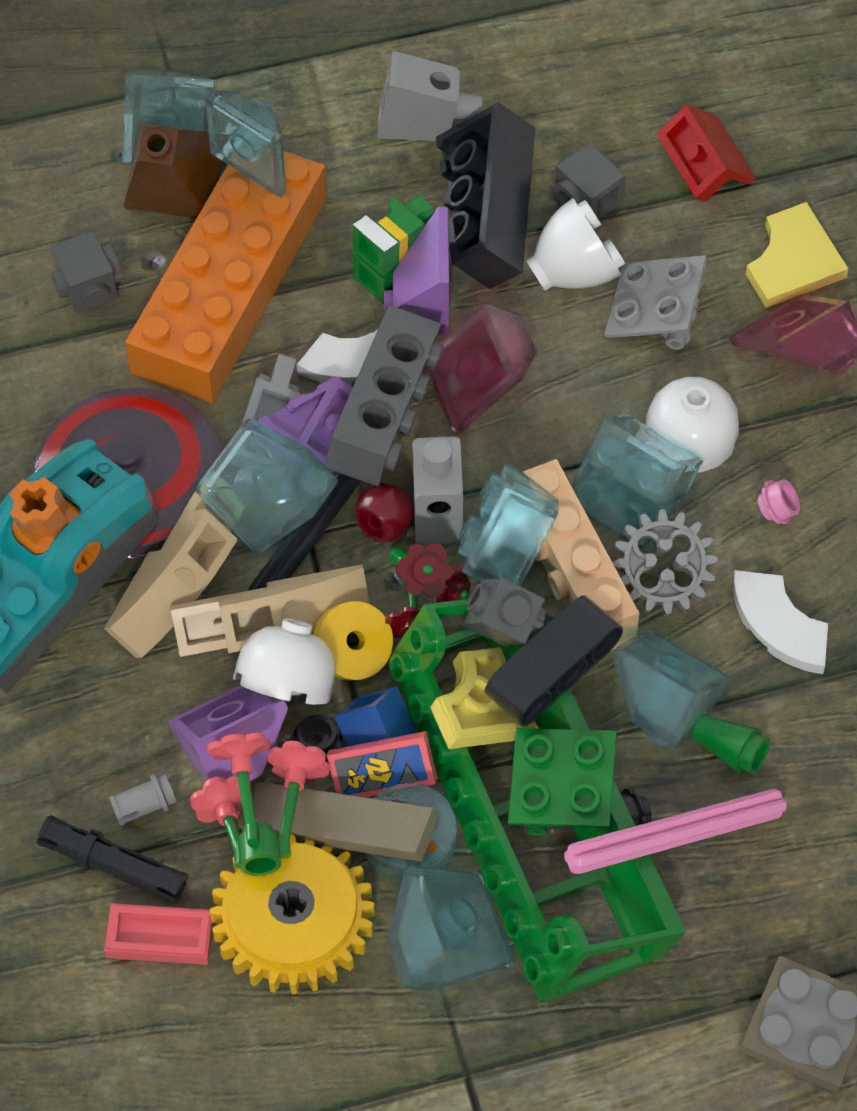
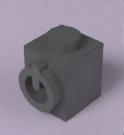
M589 143L576 153L570 152L560 160L556 166L555 183L550 185V189L559 207L574 198L577 204L585 200L599 220L623 203L626 175L618 169L615 161L609 155L600 153Z
M93 230L51 245L56 269L55 272L51 273L55 289L60 299L68 297L75 313L87 308L102 306L107 301L117 298L115 283L124 280L115 252L109 242L100 245Z
M503 577L482 580L469 598L467 604L468 612L462 625L503 646H524L544 627L546 613L542 605L545 599Z

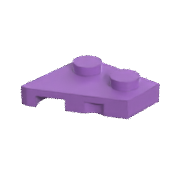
M334 376L318 385L313 392L302 394L289 401L287 406L270 416L266 414L259 418L252 432L330 478L334 471L324 468L330 440L353 387Z

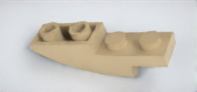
M217 474L203 476L162 549L148 552L104 628L136 658H142L174 627L171 605L196 601L213 579L238 540L231 531L247 503Z
M362 564L267 582L266 588L171 605V615L179 654L182 657L225 648L228 649V653L241 651L243 644L253 633L267 626H282L283 619L285 618L311 624L312 634L318 619L332 606L350 601H361L370 604Z

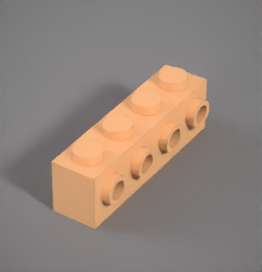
M555 459L513 475L512 495L508 496L510 511L515 521L522 523L528 535L529 547L534 558L537 561H541L548 573L549 585L555 598L562 600L566 608L576 598L587 595L623 627V633L612 650L635 642L639 611L558 460Z

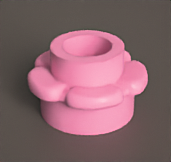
M785 479L778 482L768 480L764 483L762 493L758 495V505L761 513L767 520H773L777 524H787L790 521V517L798 515L800 512V502L794 487Z

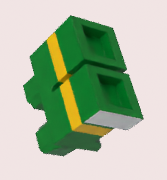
M417 195L405 205L400 203L395 197H392L389 202V214L375 223L366 215L353 224V278L382 304H384V290H393V271L436 211L420 195Z

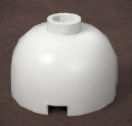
M684 377L672 381L656 393L646 415V442L652 454L668 467L676 469V464L682 467H692L691 472H704L716 468L731 456L735 448V442L739 434L738 409L731 395L714 381L703 377Z
M285 618L283 619L282 626H267L253 633L243 644L237 659L233 679H241V686L277 699L290 701L291 695H301V693L307 694L305 704H326L331 699L336 665L333 653L325 641L311 634V624Z

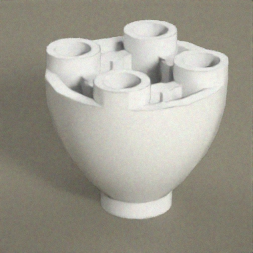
M572 198L556 211L543 228L534 256L526 260L545 291L553 286L566 289L596 287L621 276L618 268L623 266L625 262L610 239L601 242L594 229L599 227L601 223L585 200L577 204L574 198Z

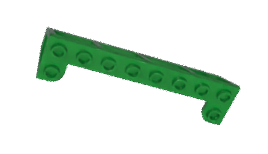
M469 599L424 604L388 660L390 673L394 681L398 683L408 705V713L411 720L416 723L419 732L426 731L434 765L444 786L447 802L456 813L464 831L466 845L476 858L483 874L484 885L493 896L503 919L504 930L513 941L523 964L524 975L533 986L539 1002L543 1003L663 958L686 933V930L650 855L588 871L535 892L531 891L500 822V819L509 816L510 800L492 805L467 747L448 748L430 708L437 697L443 696L433 671L444 653L477 641H484L489 649L501 648L507 661L523 646H503L469 628L445 636L440 617L467 614ZM570 689L535 720L538 729L590 730ZM614 780L610 828L572 827L578 841L635 826ZM598 886L605 896L623 937L589 944L582 927L573 916H556L547 925L539 906L589 887ZM625 949L630 950V953L572 975L581 963L591 956Z

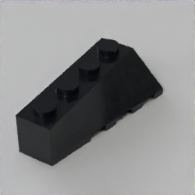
M500 102L436 137L437 148L444 153V159L439 162L440 174L447 179L448 190L443 193L444 206L451 210L452 216L448 221V238L452 265L489 289L523 273L535 140V127Z

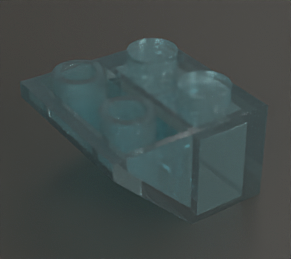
M627 413L604 419L571 486L588 516L626 538L623 533L624 528L627 525H631L639 530L638 518L644 513L650 518L651 522H655L659 510L665 509L669 519L685 498L704 460L668 441L655 430ZM642 539L638 541V546L643 549L649 544L650 540Z
M505 462L499 474L491 472L480 494V498L483 499L479 509L480 512L478 516L470 513L459 534L458 539L461 540L458 553L463 555V573L480 581L503 577L521 586L559 513V504L555 496L514 465Z

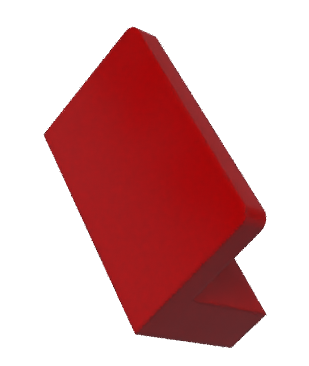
M686 104L656 133L696 199L706 202L730 178L748 185L755 179L754 174L721 121L712 113Z

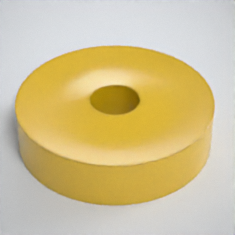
M350 601L332 606L321 615L313 631V635L324 640L332 651L336 665L335 677L339 679L361 680L375 675L385 666L392 652L393 635L390 624H385V616L380 610L365 602ZM350 632H354L359 639V644L354 650L347 645V636Z

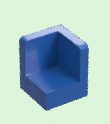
M397 686L358 696L334 716L347 747L417 733Z

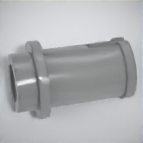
M155 774L149 775L150 781L116 795L108 796L120 826H124L125 823L159 809H163L164 813L169 811L168 806L176 803V799L166 775L156 778Z

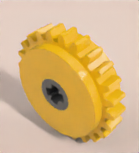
M290 834L291 856L281 859V867L272 874L264 876L247 875L240 868L235 867L234 857L232 858L235 873L221 871V885L225 889H213V902L218 906L210 908V917L212 923L218 924L212 928L215 942H224L220 946L223 960L235 957L232 962L235 974L239 975L249 969L251 985L256 986L264 977L269 979L270 992L276 993L280 983L283 982L289 983L291 994H297L299 982L307 981L309 987L314 992L318 990V978L324 975L332 983L338 981L336 968L339 965L349 971L354 968L353 957L350 953L364 955L366 952V943L361 937H372L373 923L367 919L375 917L374 902L367 901L372 898L370 883H361L364 880V871L361 865L349 869L351 854L348 851L336 857L334 856L335 850L333 847L323 845L322 848H318L315 846V842L307 839L304 844L296 843L295 835ZM291 908L301 910V913L298 910L295 911V917H287L284 915V912L287 915H290L289 909Z

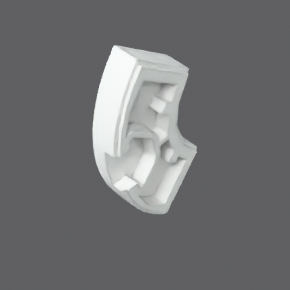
M377 330L359 338H337L322 333L297 363V374L319 383H323L336 376L352 386V382H355Z
M734 570V601L746 629H750L756 638L768 648L767 652L777 659L798 669L823 674L826 661L828 623L811 619L794 607L785 593L783 576Z

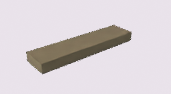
M256 781L252 789L256 822L269 823L273 831L279 835L288 789L285 785ZM304 788L298 793L291 834L295 835L296 842L305 843L307 839L315 842V845H326L333 848L422 862L439 816L431 807ZM243 813L238 823L241 829L245 826Z

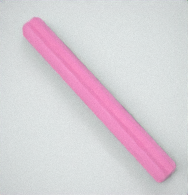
M769 789L572 843L568 846V850L564 852V859L572 873H585L778 819L787 810V802L783 799L781 791Z

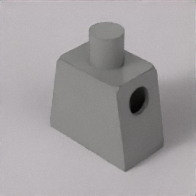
M392 51L379 103L377 138L436 141L438 135L451 129L454 119L467 120L480 113L482 96L459 93L460 71L456 67Z
M415 438L412 440L415 543L420 545L432 543L462 544L463 482L460 438ZM437 501L446 502V512L433 513L430 511V504Z

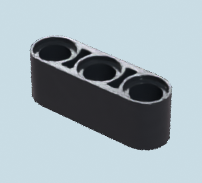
M582 595L571 602L499 667L489 679L485 687V693L518 724L527 726L542 715L615 647L622 636L623 627L587 595Z

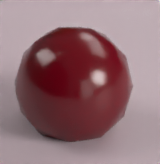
M382 482L379 486L373 485L363 491L355 506V519L362 533L375 542L390 543L406 536L412 527L415 519L414 503L408 493L396 484Z

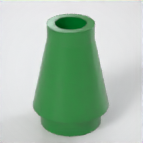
M703 714L698 719L692 732L693 741L704 746L738 774L744 771L751 775L755 774L762 766L770 747V739L762 736L761 729L717 719L708 714Z

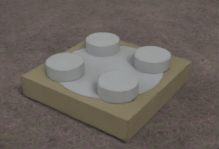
M779 955L741 1043L739 1052L838 1094L857 1048V988Z

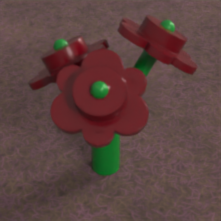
M437 543L429 544L425 548L420 544H413L408 548V551L401 546L394 548L390 552L389 559L396 567L398 577L403 581H407L408 607L403 608L401 612H393L385 617V624H390L393 637L402 639L420 612L418 610V594L423 592L427 597H437L436 603L467 599L471 589V583L468 577H466L469 570L468 564L462 562L456 569H453L449 563L445 562L447 558L446 550Z

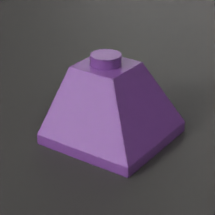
M438 207L393 271V290H384V314L388 305L439 322L441 326L438 335H449L448 207Z
M239 685L168 720V723L203 785L208 779L213 777L228 779L233 776L230 759H212V755L207 753V744L220 741L222 737L230 734L264 733L265 737L270 740L271 747L251 757L253 773L249 775L251 781L262 775L268 761V751L274 746L288 708L282 699L263 695Z

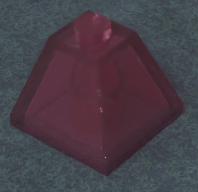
M800 294L728 337L733 346L806 368L826 371L829 374L846 371L854 365V359L857 358V320L849 301Z
M484 304L441 342V344H444L437 368L435 371L428 368L427 370L452 431L460 434L521 382L526 375L537 350L521 315Z

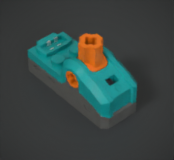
M91 439L74 443L61 451L29 478L22 479L0 504V690L5 694L9 692L159 523L158 507L144 478L137 473L132 476L104 456L97 443Z

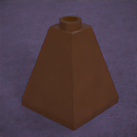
M138 120L124 207L127 209L197 218L219 181L226 132Z

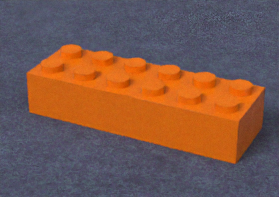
M245 137L242 139L125 341L130 374L212 404L215 402L327 199L326 166L324 164Z

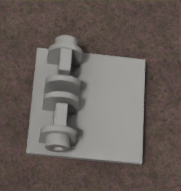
M706 255L626 262L621 268V276H619L604 333L605 338L662 334L669 348L675 350L682 349L691 339L690 327L692 321L696 318V310L699 306L698 294L705 281L703 274L707 261Z

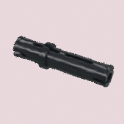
M49 815L41 826L37 845L75 860L76 866L88 870L91 867L98 871L100 870L144 891L146 890L158 895V897L168 900L173 904H176L184 893L189 874L170 868L156 860L112 843V841L105 839L100 831L91 829L88 832L68 824L53 815Z

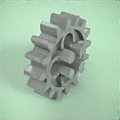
M660 509L655 522H651L650 518L644 513L638 518L639 530L631 525H627L624 528L623 533L629 542L616 541L613 549L622 554L623 558L614 560L612 563L617 571H623L624 576L621 577V580L625 587L629 586L632 590L629 595L633 602L639 598L645 601L644 613L649 614L656 604L661 605L663 616H669L675 603L683 612H686L690 609L688 598L690 595L699 601L706 596L704 590L699 586L700 583L712 584L715 581L716 577L706 571V567L715 565L718 562V557L706 555L705 552L714 541L712 537L699 539L697 533L702 526L699 521L690 528L685 526V513L680 512L674 521H668L665 509ZM678 537L685 539L689 545L688 551L680 552L673 560L671 567L675 572H686L691 579L690 585L687 587L678 586L674 581V572L667 568L656 579V586L654 588L648 589L643 587L639 580L640 575L650 573L658 559L653 553H641L638 549V541L642 539L652 541L654 553L662 558L673 546V539Z

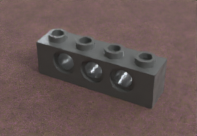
M388 305L332 434L324 468L375 486H379L385 469L395 470L403 448V444L397 442L399 435L409 436L417 410L412 409L411 406L413 401L422 404L431 377L424 374L427 368L436 370L443 351L444 344L436 342L441 323Z

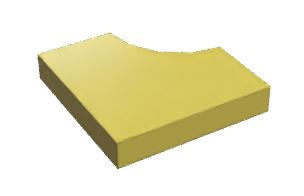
M807 202L766 217L765 227L770 239L769 246L760 258L751 262L746 267V276L765 308L846 279L848 274V267Z
M501 648L461 651L453 660L457 677L454 691L437 697L430 706L449 749L515 741L516 728L538 729L535 721L527 726L518 724L485 693V687L491 676L506 662Z

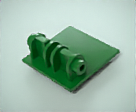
M516 728L508 824L526 825L527 833L533 836L546 835L547 828L551 826L610 828L617 731Z

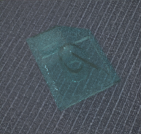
M133 69L126 73L122 162L131 163L138 120L213 130L215 79L176 71Z
M210 90L205 95L211 154L281 198L286 193L282 132L278 113L266 101L256 100L244 91Z
M246 419L194 490L254 554H261L312 518L338 483V480L327 468H324V464L309 448L253 419Z
M650 629L616 647L612 655L633 723L645 730V735L648 739L663 747L672 746L676 749L691 739L698 719L703 714L711 712L733 679Z
M411 865L405 870L387 940L395 962V970L404 988L441 990L506 969L515 963L490 895L484 885L481 872Z

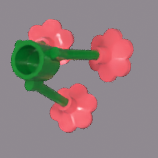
M264 733L230 734L222 737L220 741H214L206 745L207 753L212 755V759H230L233 776L228 779L223 777L208 779L204 783L202 790L191 795L190 805L196 811L197 819L200 822L210 823L218 820L219 824L226 828L234 850L235 867L240 868L243 873L252 876L272 874L281 867V859L291 856L289 840L298 793L304 789L305 785L313 783L316 778H325L329 775L330 765L325 761L326 755L322 749L314 746L305 747L298 741H286L282 748L275 747L268 751L267 760L273 765V774L285 779L284 785L288 789L278 835L273 831L269 823L256 822L249 775L253 773L251 757L258 752L268 750L271 747L270 740L265 737ZM243 809L245 826L242 828L240 835L236 822L240 810Z

